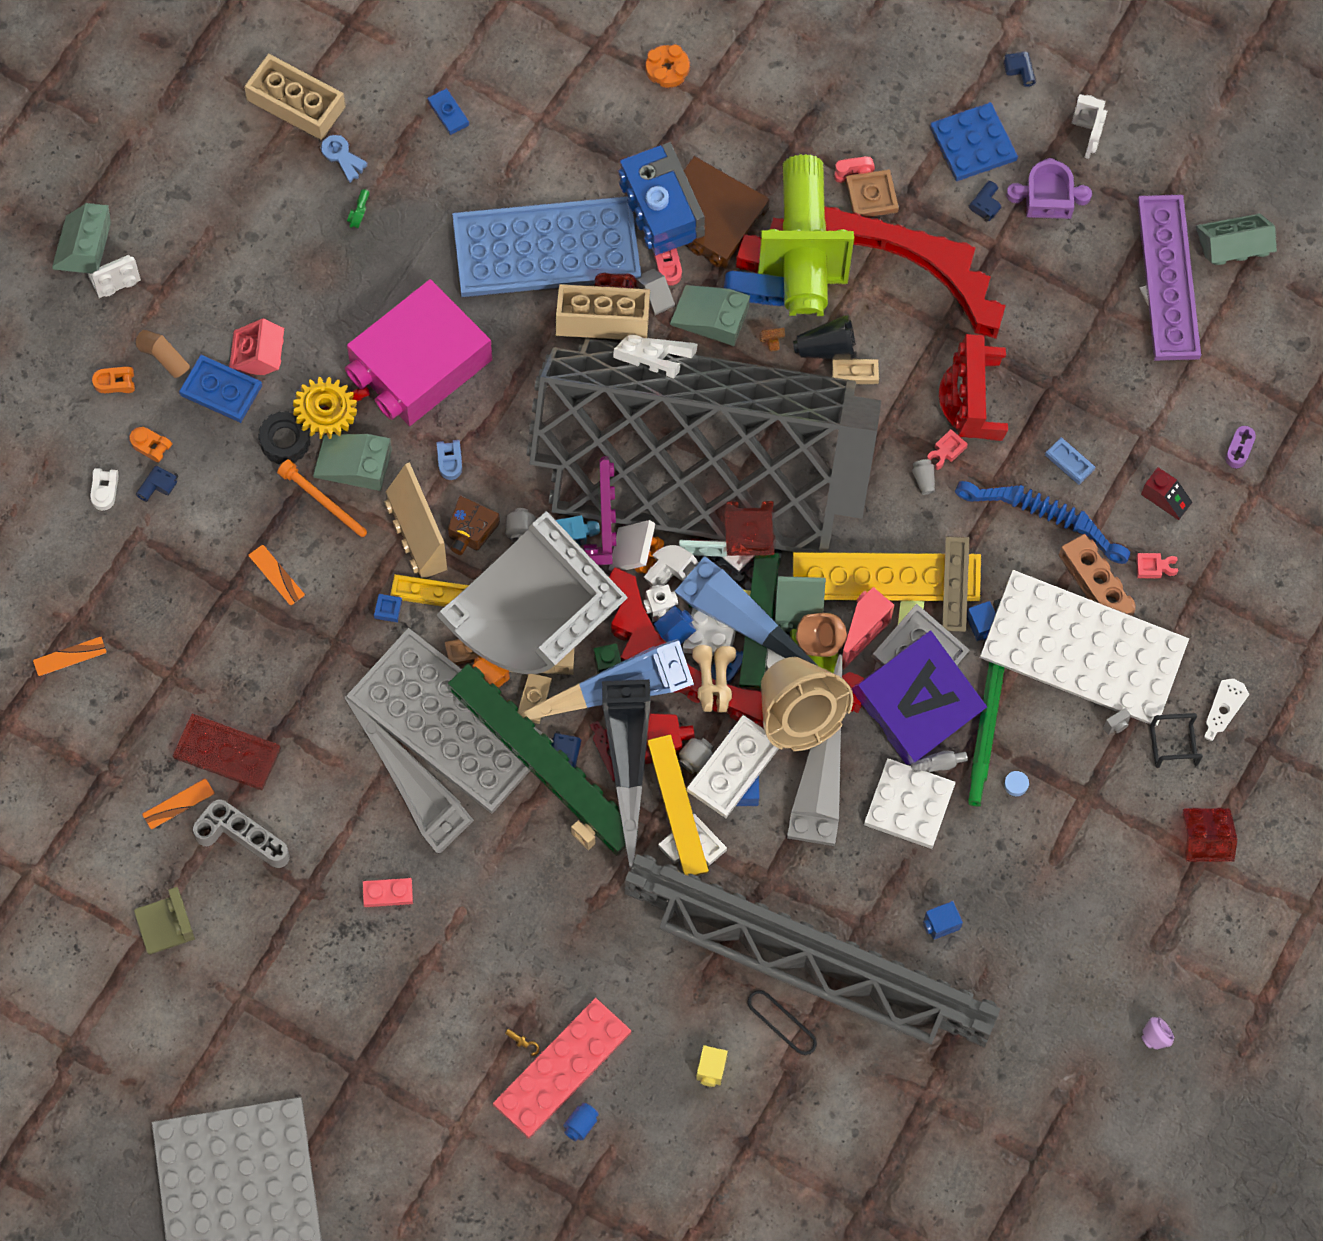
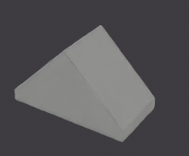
M651 269L641 274L640 278L634 280L639 289H650L649 307L654 315L675 306L666 278L657 270Z

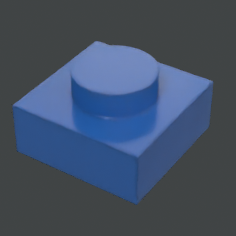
M379 594L374 618L398 623L402 598Z

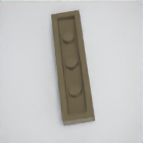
M946 536L942 626L947 631L966 632L969 537Z

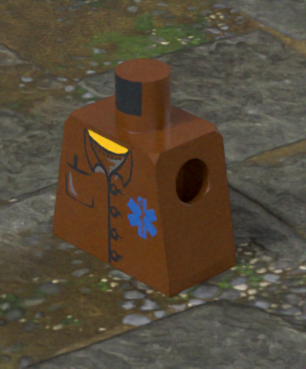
M459 496L448 527L449 537L455 540L450 548L451 551L458 555H463L467 546L474 550H479L499 526V513Z

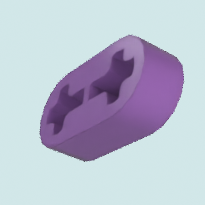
M1241 426L1236 430L1226 454V463L1230 467L1237 469L1246 463L1256 437L1252 428ZM1243 434L1248 435L1245 444L1240 443ZM1237 450L1241 451L1238 461L1234 460Z

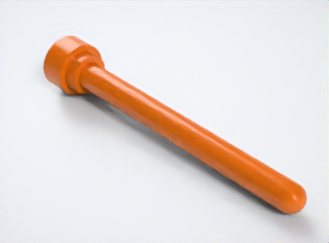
M290 459L281 464L277 474L283 479L293 480L360 537L367 535V530L301 476L298 473L296 464Z

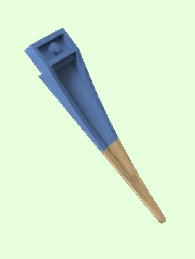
M678 639L656 647L653 646L519 714L523 718L527 716L531 720L603 705L602 681L650 679V696L672 693L694 685L680 642Z

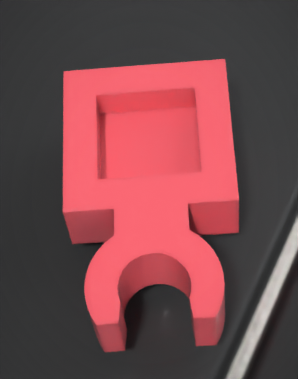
M950 429L935 444L934 448L937 450L931 451L927 459L937 458L939 462L936 464L935 469L939 470L943 467L946 458L952 462L967 448L968 444Z
M1137 553V578H1161L1162 572L1169 576L1177 575L1178 569H1172L1168 565L1176 564L1177 557L1169 556L1165 560H1161V553Z

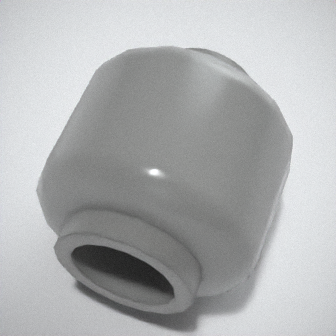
M517 508L514 512L507 515L505 534L511 539V542L515 543L529 529L528 527L536 521L535 516L525 508Z
M692 738L680 750L679 763L691 774L694 772L699 773L713 755L711 751L713 746L704 738L701 741Z

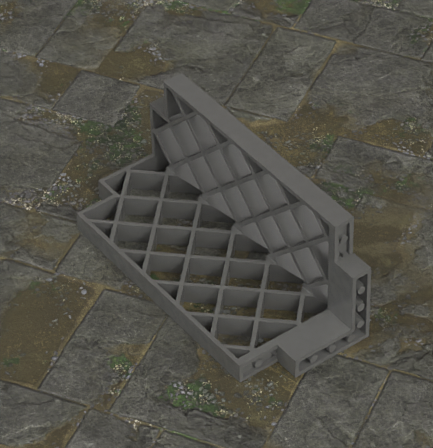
M586 338L584 344L579 345L578 351L553 347L550 355L546 354L545 362H543L542 369H540L539 376L536 377L535 382L538 399L534 398L532 412L536 413L535 421L531 420L529 434L533 435L532 442L528 443L526 455L530 456L529 465L553 468L551 482H555V488L550 491L549 504H552V512L572 516L582 515L584 518L601 520L600 481L594 485L575 462L598 445L602 452L609 456V461L611 463L614 462V467L616 468L614 477H610V485L623 477L641 500L627 511L615 509L616 523L631 525L650 520L655 523L654 529L792 552H828L834 514L863 518L881 400L854 396L856 381L698 355L688 358L668 353L663 360L680 363L679 373L675 378H670L666 376V371L659 369L656 373L649 370V365L640 363L639 366L613 358L614 349L619 343ZM548 385H550L567 407L547 421L542 422L545 392ZM606 392L624 416L603 431H600L582 407L601 393ZM663 401L681 425L658 441L639 416ZM720 410L739 434L715 450L697 425ZM573 414L591 436V439L569 454L550 429ZM776 420H779L796 441V444L772 459L754 435ZM630 423L648 445V448L626 463L607 438ZM838 429L833 469H830L812 445L833 430ZM688 432L706 457L682 472L664 448ZM540 436L556 456L538 453ZM746 442L763 466L739 481L722 457ZM803 451L821 475L799 490H796L779 467ZM656 455L674 479L650 494L632 470ZM713 464L731 488L707 503L689 480ZM564 468L568 470L584 490L582 494L570 502L560 500ZM768 474H771L788 497L764 513L746 489ZM826 483H830L824 522H821L804 501V498ZM679 486L698 509L684 520L669 518L657 503V501ZM736 496H738L755 518L739 530L726 528L714 512ZM591 499L596 506L585 505L584 503ZM794 505L812 527L796 539L783 537L771 522V520ZM648 509V510L651 512L652 515H646V514H640V513L643 512L644 510ZM705 518L710 525L697 522ZM762 527L767 534L756 533L755 531ZM818 536L821 537L820 543L811 542Z

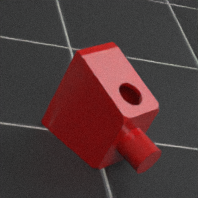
M650 714L647 741L671 735L676 755H679L682 749V741L695 738L693 725L679 727L677 715ZM647 743L645 764H650L653 762Z

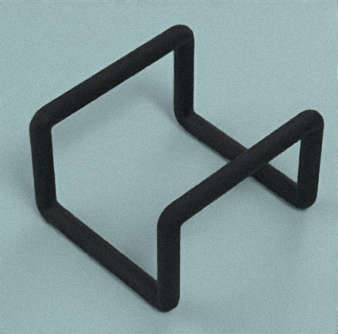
M1196 713L1154 716L1150 724V732L1156 768H1160L1163 760L1193 759L1194 765H1199L1203 755L1197 753L1193 726L1197 718ZM1191 718L1189 731L1192 754L1164 755L1159 757L1155 734L1157 721Z

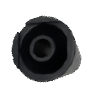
M850 315L841 316L797 335V340L793 341L795 354H800L801 358L857 359V351L853 349L856 342L852 322L849 320Z

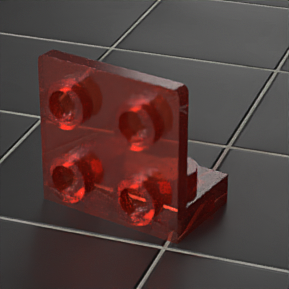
M1184 808L1182 814L1187 832L1186 862H1234L1238 839L1231 810L1228 808Z

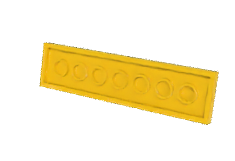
M793 552V577L826 578L824 600H857L864 591L869 592L874 587L888 600L943 601L945 553ZM969 554L967 601H980L981 554Z

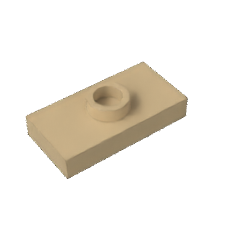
M528 674L518 713L547 700L552 678ZM542 717L531 719V721L540 724Z

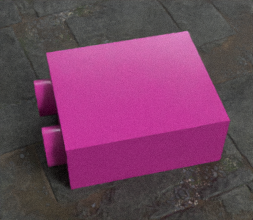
M430 279L347 344L350 364L345 367V371L358 388L363 389L369 384L378 394L375 402L387 418L393 420L399 415L411 426L492 361L491 340Z

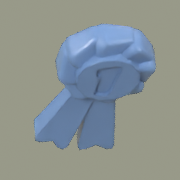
M329 136L322 142V154L329 161H338L348 181L351 183L353 179L359 178L355 169L362 174L363 168L367 167V163L348 152V142L342 136Z

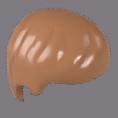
M807 614L798 624L796 640L798 646L807 655L830 657L837 654L839 649L846 643V627L842 620L834 614Z

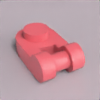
M859 157L838 161L836 164L835 180L843 183L846 181V176L873 172L875 169L873 159L871 157Z
M677 248L656 256L654 255L658 272L665 276L667 284L675 285L680 282L682 268ZM671 259V261L664 262L663 260Z

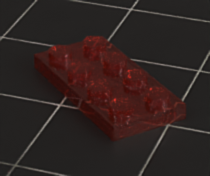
M191 714L175 749L173 758L263 790L281 747L273 742Z

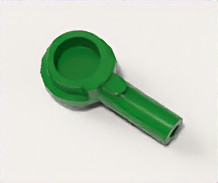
M365 189L360 192L356 210L351 209L347 222L351 223L350 228H359L366 209L365 204L370 194Z

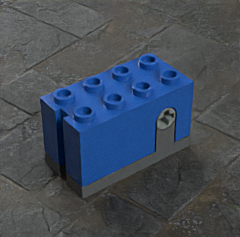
M671 142L620 160L621 169L618 170L621 179L619 180L620 188L623 193L627 192L629 208L631 212H636L637 226L640 231L644 230L646 235L644 237L645 244L648 249L652 248L655 256L705 236L704 214ZM660 186L668 192L669 203L662 210H653L646 203V194L652 187Z

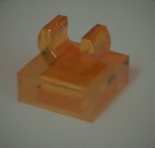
M784 328L762 330L759 333L760 341H768L769 352L778 351L780 349L779 340L785 337Z

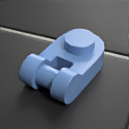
M453 440V443L437 442L441 476L447 480L457 479L462 473L460 440ZM454 452V455L445 456V453Z

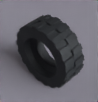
M279 411L276 414L269 415L259 428L258 438L263 454L270 461L276 462V464L283 463L287 459H290L293 463L297 462L308 452V447L311 443L309 429L303 431V423L297 424L296 419L298 416H294L289 411ZM281 428L293 430L296 434L294 444L287 448L278 447L273 441V436L277 430Z

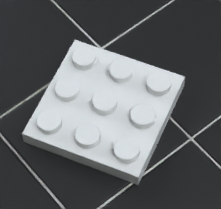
M887 759L864 825L932 849L955 782L926 771H914L911 766Z

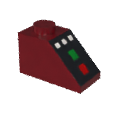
M1159 467L1147 480L1141 493L1143 497L1177 520L1181 519L1192 504L1191 499L1178 480Z

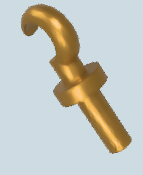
M510 1029L506 1031V1035L518 1042L516 1046L520 1047L522 1045L527 1048L529 1045H534L536 1052L532 1053L531 1056L539 1053V1045L536 1042H527L524 1035L521 1038Z

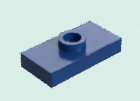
M447 88L428 98L429 105L450 135L469 126L468 119Z

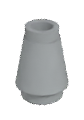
M930 459L914 462L912 472L922 495L934 493V464H931Z

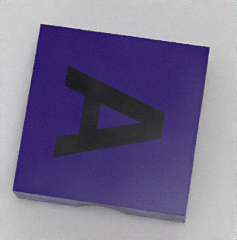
M931 630L921 635L901 650L893 659L851 688L869 715L882 727L888 741L906 765L915 763L987 708L986 704Z

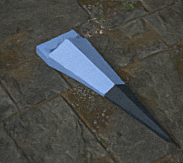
M703 557L675 590L676 595L694 609L736 630L784 658L798 657L818 666L723 569L719 568L707 557Z

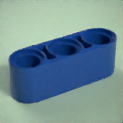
M729 271L726 273L724 288L749 295L750 303L784 306V277L739 271Z

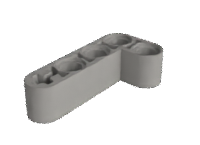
M213 801L193 826L196 840L202 846L214 844L224 832L275 868L284 867L289 862V852L283 841L226 801ZM219 810L226 811L223 817L214 816ZM236 824H245L244 829L241 831L233 829ZM203 829L211 830L207 836L199 835ZM256 837L264 838L261 844L252 843ZM272 850H273L275 853H280V852H282V855H281V856H280V855H275V857H274Z

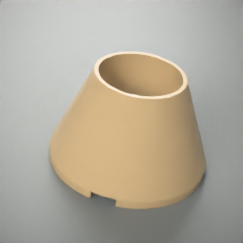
M789 657L776 662L766 671L761 681L764 731L768 740L781 750L783 748H791L793 751H801L823 743L842 727L841 721L846 713L850 714L852 709V690L842 677L798 657Z

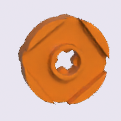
M663 45L649 51L646 60V74L653 83L655 81L665 88L676 87L684 81V78L689 73V58L679 45ZM665 63H670V64H672L670 70H667L666 67H662V66H663Z

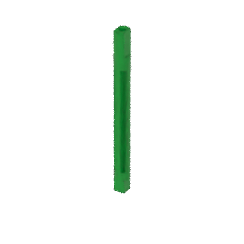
M989 662L983 702L987 708L981 711L970 777L972 782L968 801L969 805L977 807L981 806L984 783L987 781L1005 670L1004 667Z

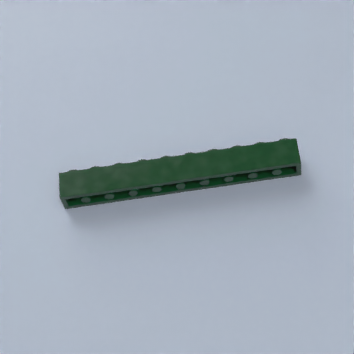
M467 664L448 682L447 689L581 822L588 824L594 830L595 835L617 856L626 847L618 805L612 800L608 802L602 796L603 791L595 783L591 785L585 779V773L576 766L574 768L568 762L569 758L563 751H556L551 746L552 741L544 733L540 735L534 729L535 724L527 716L523 718L517 712L519 710L518 707L511 700L506 701L500 695L502 692L495 684L491 683L489 685L483 679L485 675L476 666L472 668Z

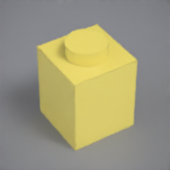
M703 1046L696 1080H700V1083L705 1086L714 1087L715 1084L721 1085L728 1051Z

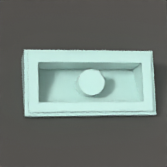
M681 539L679 542L680 547L694 556H727L728 541Z

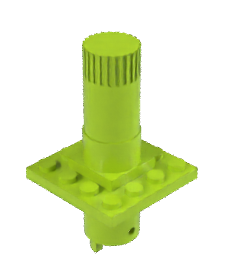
M801 154L790 157L783 163V231L777 229L762 231L758 274L784 277V305L789 310V316H796V313H817V316H824V309L828 305L827 284H848L854 231L843 229L826 231L823 162L816 156Z

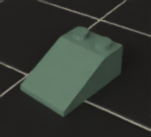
M685 285L670 325L734 346L749 310L750 296L726 288Z
M335 434L332 435L331 439L324 435L313 477L381 491L392 452L390 438L371 434H341V436Z
M778 576L774 602V622L784 632L797 629L801 619L807 614L823 613L826 578Z

